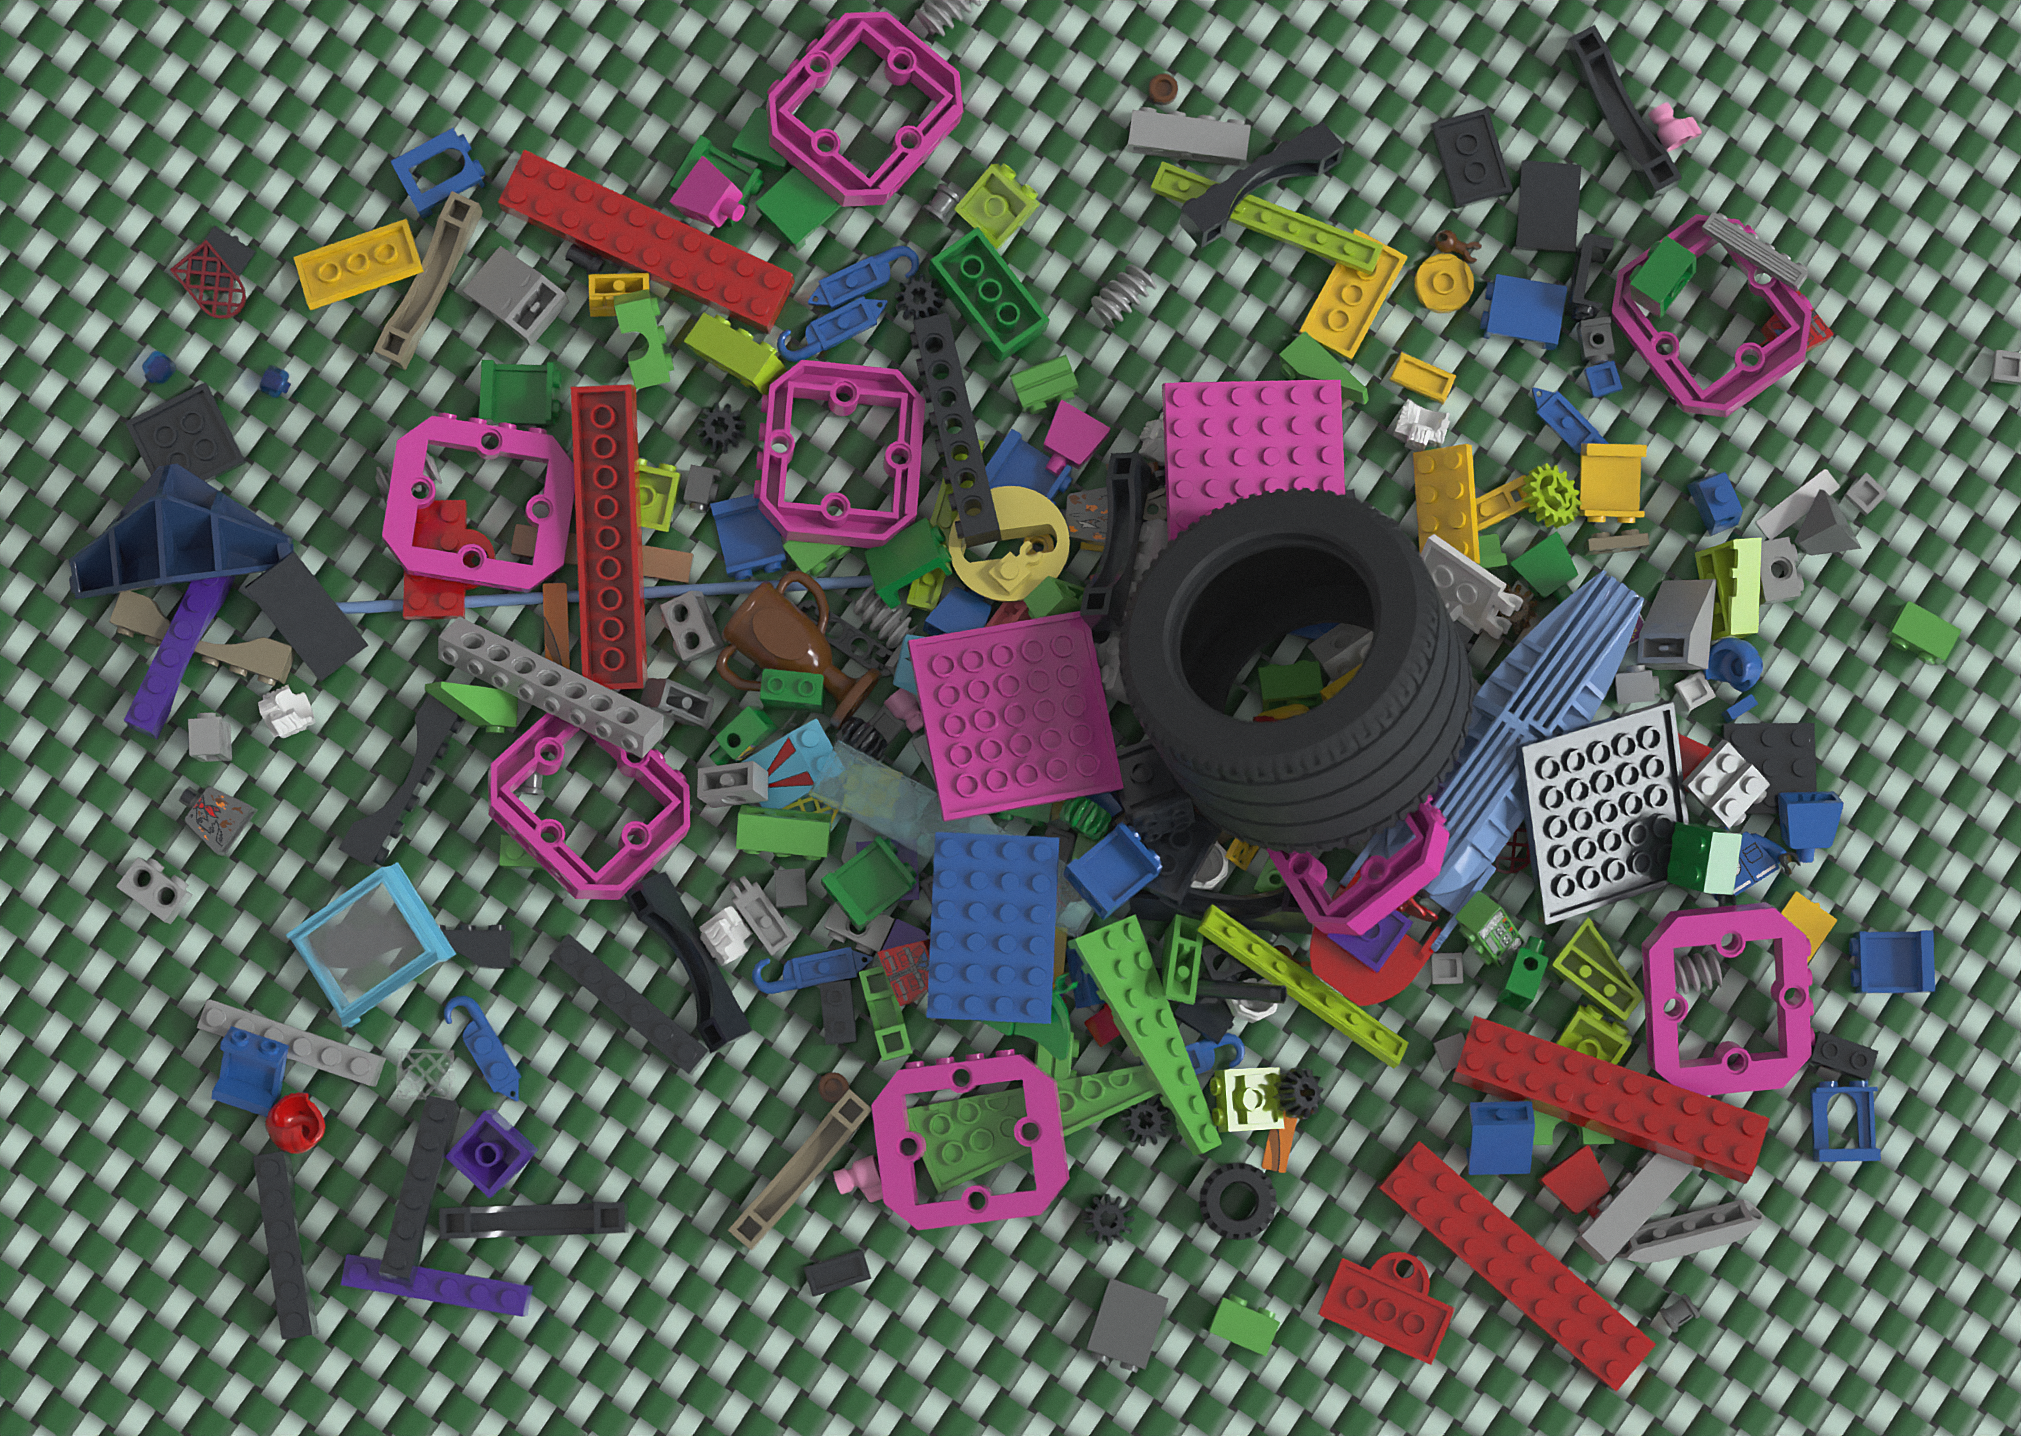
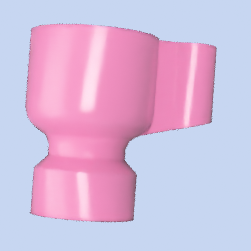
M1669 102L1659 105L1648 114L1652 123L1658 125L1657 136L1667 152L1682 146L1687 141L1702 134L1693 117L1685 119L1674 118V111Z
M900 688L884 702L895 718L906 721V727L912 734L924 726L921 710L918 707L919 703L911 692Z
M874 1155L856 1160L849 1170L842 1168L833 1172L841 1195L851 1192L853 1187H859L870 1203L883 1199L880 1170Z

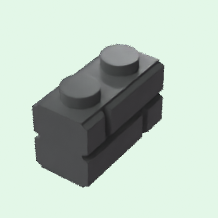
M648 678L640 704L683 725L706 727L714 704V698L666 678Z

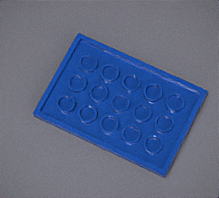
M935 832L927 1018L1051 1024L1059 838Z

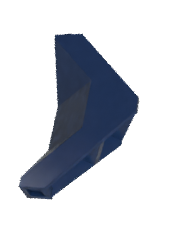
M179 464L159 466L104 532L69 559L72 576L69 578L72 594H75V599H88L150 587L261 573L268 570L294 550L293 538Z

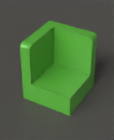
M1498 534L1478 536L1480 564L1478 565L1488 572L1504 569L1507 566L1506 553L1501 552Z

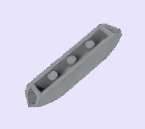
M1742 1199L1642 1225L1618 1251L1615 1257L1651 1263L1723 1246L1738 1241L1752 1233L1763 1223L1765 1216L1751 1202Z

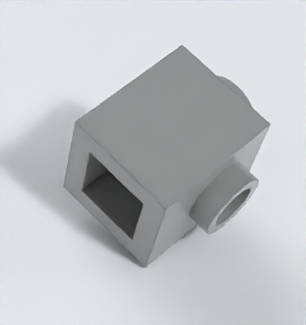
M1645 665L1626 666L1627 672H1616L1614 678L1617 704L1655 701L1654 694H1660L1658 676H1652V670H1645Z

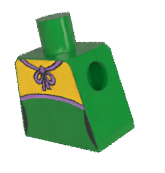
M748 705L715 737L720 745L709 754V757L717 766L725 765L731 759L742 761L779 728L760 706ZM737 735H739L741 739V743L739 746H737L735 742Z

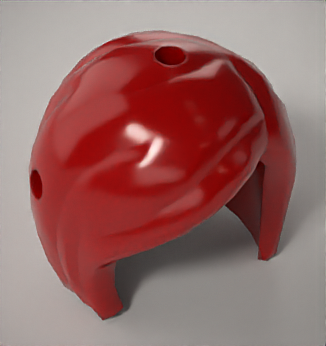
M297 1092L285 1095L268 1111L265 1120L266 1131L273 1143L282 1151L292 1154H302L310 1150L322 1139L325 1132V1122L322 1113L309 1100L308 1093Z

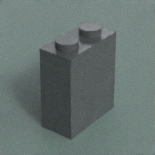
M1109 1278L1086 1349L1092 1351L1090 1357L1107 1363L1109 1357L1121 1361L1119 1367L1136 1373L1138 1367L1145 1369L1169 1298Z

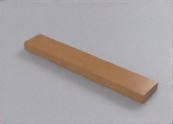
M516 524L511 554L533 558L538 528ZM568 533L564 564L578 566L577 534ZM642 545L643 577L689 584L694 557L693 553Z

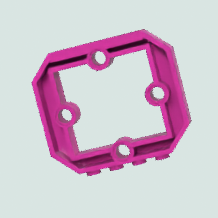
M888 12L845 13L839 20L834 18L825 28L824 33L826 34L820 41L814 39L805 50V57L801 61L798 59L794 60L786 71L788 75L782 81L777 79L768 89L767 94L769 96L766 110L769 144L842 207L884 205L959 124L963 114L960 73ZM860 40L886 61L884 74L890 83L901 86L910 81L938 104L917 128L908 125L903 126L897 131L892 144V155L870 179L839 154L841 141L836 132L824 128L814 133L792 115V112L815 88H822L829 82L834 67ZM894 63H902L907 69L900 70L894 66ZM817 65L822 67L824 71L820 73L814 72L810 67ZM909 141L915 147L912 149L905 148L901 142ZM826 144L831 148V151L823 152L817 146Z
M1696 214L1667 235L1695 254L1696 258L1719 243L1702 232V226L1710 217L1706 215ZM1728 218L1727 221L1732 224H1739L1746 233H1753L1757 236L1750 225L1744 227L1740 220ZM1722 245L1748 278L1749 290L1754 295L1764 298L1788 330L1763 348L1752 342L1742 344L1735 353V368L1705 390H1702L1678 359L1680 348L1677 337L1667 331L1658 333L1636 305V302L1631 299L1630 283L1632 281L1629 280V277L1638 265L1643 267L1649 259L1647 256L1649 248L1618 271L1612 306V319L1683 412L1727 417L1805 361L1812 315L1810 310L1813 308L1804 294L1798 296L1795 290ZM1760 273H1765L1771 277V280L1766 284H1759L1754 278ZM1661 344H1669L1673 348L1672 352L1668 355H1661L1656 349ZM1746 355H1753L1758 359V362L1754 366H1746L1741 360Z
M801 360L770 384L769 394L762 396L761 413H767L766 423H760L759 441H764V450L757 453L756 469L762 470L761 480H755L754 498H759L758 509L786 540L873 548L884 546L896 534L914 524L918 505L925 399L898 369ZM846 393L851 397V400L842 402L836 395ZM793 397L828 401L830 410L839 416L852 414L856 410L857 404L899 408L897 441L887 447L883 460V469L886 474L894 478L891 512L850 508L848 498L837 492L827 494L822 499L821 505L784 502L787 464L792 460L795 448L794 438L790 434ZM774 444H783L787 450L783 453H778L772 449V446ZM895 455H900L905 458L906 463L899 465L894 463L891 458ZM832 506L841 509L842 514L832 516L827 512V508Z
M439 413L438 417H429L397 440L382 532L383 542L407 574L518 592H530L562 569L564 565L575 493L573 462L553 435H547V431L544 429L529 428L528 431L516 430L517 426L510 423H499V426L486 425L487 421L480 418H469L468 421L456 420V415L449 413ZM486 436H492L497 439L498 446L492 450L485 449L481 444V440ZM428 444L476 452L481 458L486 460H493L503 456L547 464L543 494L533 496L528 501L525 509L527 522L531 526L538 528L532 565L489 559L484 549L476 544L463 546L458 551V554L412 546L417 510L429 507L433 503L436 493L434 482L429 477L423 475ZM417 485H423L428 489L429 494L424 499H417L413 496L412 489ZM538 504L545 505L549 510V515L545 518H537L534 516L532 508ZM467 554H475L478 556L480 564L475 568L466 567L463 563V557Z
M546 713L491 763L488 773V815L575 899L619 900L687 835L690 828V791L687 779L679 770H673L665 763L664 756L655 748L650 749L643 758L639 757L641 762L632 763L626 756L633 753L627 752L586 731L617 761V767L621 774L626 777L635 778L665 807L648 825L640 821H632L626 824L618 840L619 852L595 873L563 842L565 829L560 822L554 819L541 821L512 793L535 771L546 776L556 773L561 767L565 750L563 745L581 730V728L553 714ZM550 752L555 756V759L551 761L542 758L541 753ZM544 833L552 834L556 841L552 843L545 842L541 835ZM631 835L638 836L642 843L634 845L629 842L627 837Z
M1429 794L1428 800L1424 804L1420 803L1418 805L1419 809L1414 813H1408L1405 819L1416 837L1387 860L1379 855L1368 858L1361 867L1360 875L1362 880L1334 902L1323 886L1327 879V869L1307 851L1300 854L1297 851H1293L1292 854L1285 853L1283 850L1277 852L1272 851L1269 847L1266 851L1310 923L1323 933L1361 936L1439 875L1450 834L1443 824L1447 821L1445 816L1436 806L1432 807L1429 803L1433 799Z
M1768 903L1670 911L1641 944L1647 1061L1669 1083L1704 1096L1780 1089L1785 1087L1812 1056L1811 1046L1815 1044V1034L1813 1028H1810V1016L1814 1014L1812 999L1809 998L1808 986H1812V972L1807 964V956L1811 955L1810 940ZM1732 933L1731 942L1726 946H1722L1721 939L1723 936ZM1774 939L1776 980L1771 985L1770 993L1772 999L1777 1003L1779 1051L1749 1054L1739 1044L1733 1041H1726L1716 1047L1713 1057L1679 1060L1677 1023L1686 1017L1688 1003L1675 989L1673 948L1710 945L1721 955L1732 958L1742 953L1746 941ZM1793 987L1795 989L1793 997L1785 1000V992ZM1670 999H1675L1673 1009L1667 1012L1664 1011L1665 1003ZM1738 1053L1737 1061L1732 1065H1727L1728 1057L1731 1054Z
M1014 1049L996 1051L997 1058L985 1059L984 1053L966 1055V1062L954 1063V1057L935 1059L936 1065L924 1067L923 1061L905 1063L906 1069L898 1070L872 1103L883 1202L917 1230L1041 1215L1069 1180L1057 1081L1023 1054L1015 1055ZM959 1069L967 1070L970 1075V1081L966 1086H960L955 1081V1074ZM1023 1079L1027 1116L1021 1118L1016 1123L1014 1135L1019 1144L1031 1147L1036 1189L993 1194L989 1187L977 1184L968 1187L963 1192L961 1199L919 1204L914 1161L924 1155L927 1144L925 1138L920 1133L909 1130L905 1094L951 1089L956 1093H966L981 1084ZM1028 1122H1032L1038 1127L1039 1133L1034 1140L1027 1139L1023 1134V1128ZM906 1138L913 1139L917 1144V1150L913 1155H908L903 1151L902 1143ZM974 1192H980L985 1197V1205L981 1209L973 1207L970 1202V1197Z

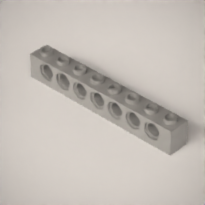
M458 617L438 638V659L498 689L504 690L520 698L522 701L545 710L547 713L553 714L576 727L588 731L627 752L643 758L662 737L664 715L464 618Z

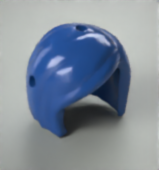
M1724 638L1710 647L1708 669H1703L1705 680L1713 679L1719 682H1727L1735 690L1744 692L1753 687L1763 671V661L1756 648L1749 642L1739 638Z

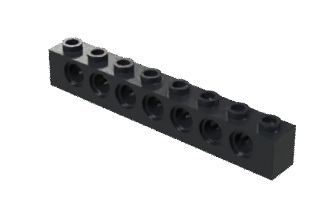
M948 312L913 320L915 331L910 332L913 350L920 349L921 358L916 359L920 377L926 375L928 385L922 386L926 403L932 402L934 412H930L929 417L932 430L938 429L941 438L935 440L939 457L945 456L947 466L941 467L945 485L952 484L953 493L948 494L952 512L958 511L960 518L959 521L954 522L958 539H965L966 548L1000 541L1002 537ZM932 347L942 348L938 353L928 352ZM940 373L948 374V377L943 380L935 379V376ZM945 400L955 401L950 407L941 406ZM952 427L961 428L956 434L947 432ZM958 454L968 455L963 461L954 460V457ZM965 481L974 482V485L970 488L960 487ZM972 508H978L981 510V512L975 516H969L966 514L967 511Z

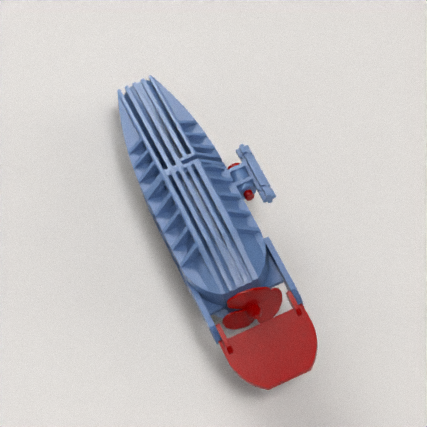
M1605 570L1580 587L1548 614L1513 649L1481 686L1472 702L1471 725L1468 726L1467 738H1464L1465 745L1462 750H1459L1457 762L1453 761L1454 768L1450 773L1445 774L1446 779L1442 784L1439 783L1437 785L1438 790L1434 794L1430 793L1433 799L1429 803L1432 807L1436 806L1445 816L1447 821L1443 824L1450 834L1441 870L1436 878L1395 910L1406 912L1423 921H1437L1438 916L1413 900L1414 896L1418 893L1424 899L1433 900L1452 914L1442 929L1437 926L1423 946L1405 934L1378 973L1327 938L1329 933H1323L1314 926L1310 941L1312 973L1357 1006L1380 1003L1406 988L1420 972L1432 953L1440 948L1458 923L1455 916L1478 890H1482L1497 869L1491 863L1525 818L1516 745L1589 724L1596 714L1624 657L1644 598H1639L1633 590L1627 588L1623 583L1616 581V578L1613 576H1605L1607 573ZM1399 820L1395 823V827L1391 829L1387 827L1383 830L1384 833L1380 835L1376 833L1372 836V839H1370L1339 882L1341 885L1331 898L1333 902L1358 882L1361 877V870L1359 868L1369 855L1383 856L1387 860L1416 837L1405 820Z

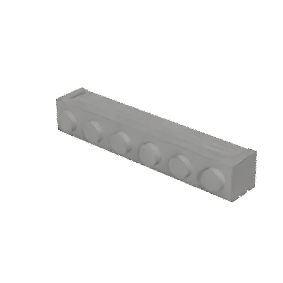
M1712 212L1702 226L1703 233L1793 290H1799L1808 277L1807 268L1803 264L1792 262L1787 254L1778 253L1771 244L1762 243L1755 234H1748L1743 231V227L1739 224H1732L1727 221L1728 218L1725 215Z

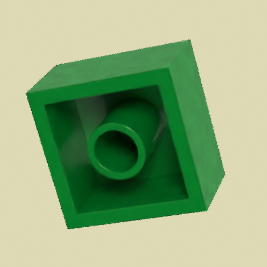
M1667 235L1661 242L1657 240L1647 253L1649 259L1643 267L1638 265L1629 277V280L1632 281L1630 283L1631 299L1660 319L1696 272V255Z
M1676 822L1672 837L1673 844L1668 865L1667 882L1703 893L1733 895L1743 834L1706 824Z

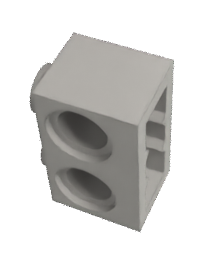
M689 591L660 605L663 611L661 615L665 627L671 631L674 638L673 648L683 661H695L724 647L702 591ZM684 606L688 610V616L685 621L680 616L681 609ZM695 633L699 636L697 648H694L692 645V637Z
M216 713L197 714V719H188L189 755L201 762L232 761L231 724L222 720V717H216Z
M138 857L116 887L162 921L171 924L193 895L186 890L189 885L176 875L169 878L162 872L165 867L153 858L149 857L146 861ZM148 871L151 876L150 883L145 887H140L138 877L141 873ZM172 889L175 893V899L171 904L165 905L162 901V895L166 890Z

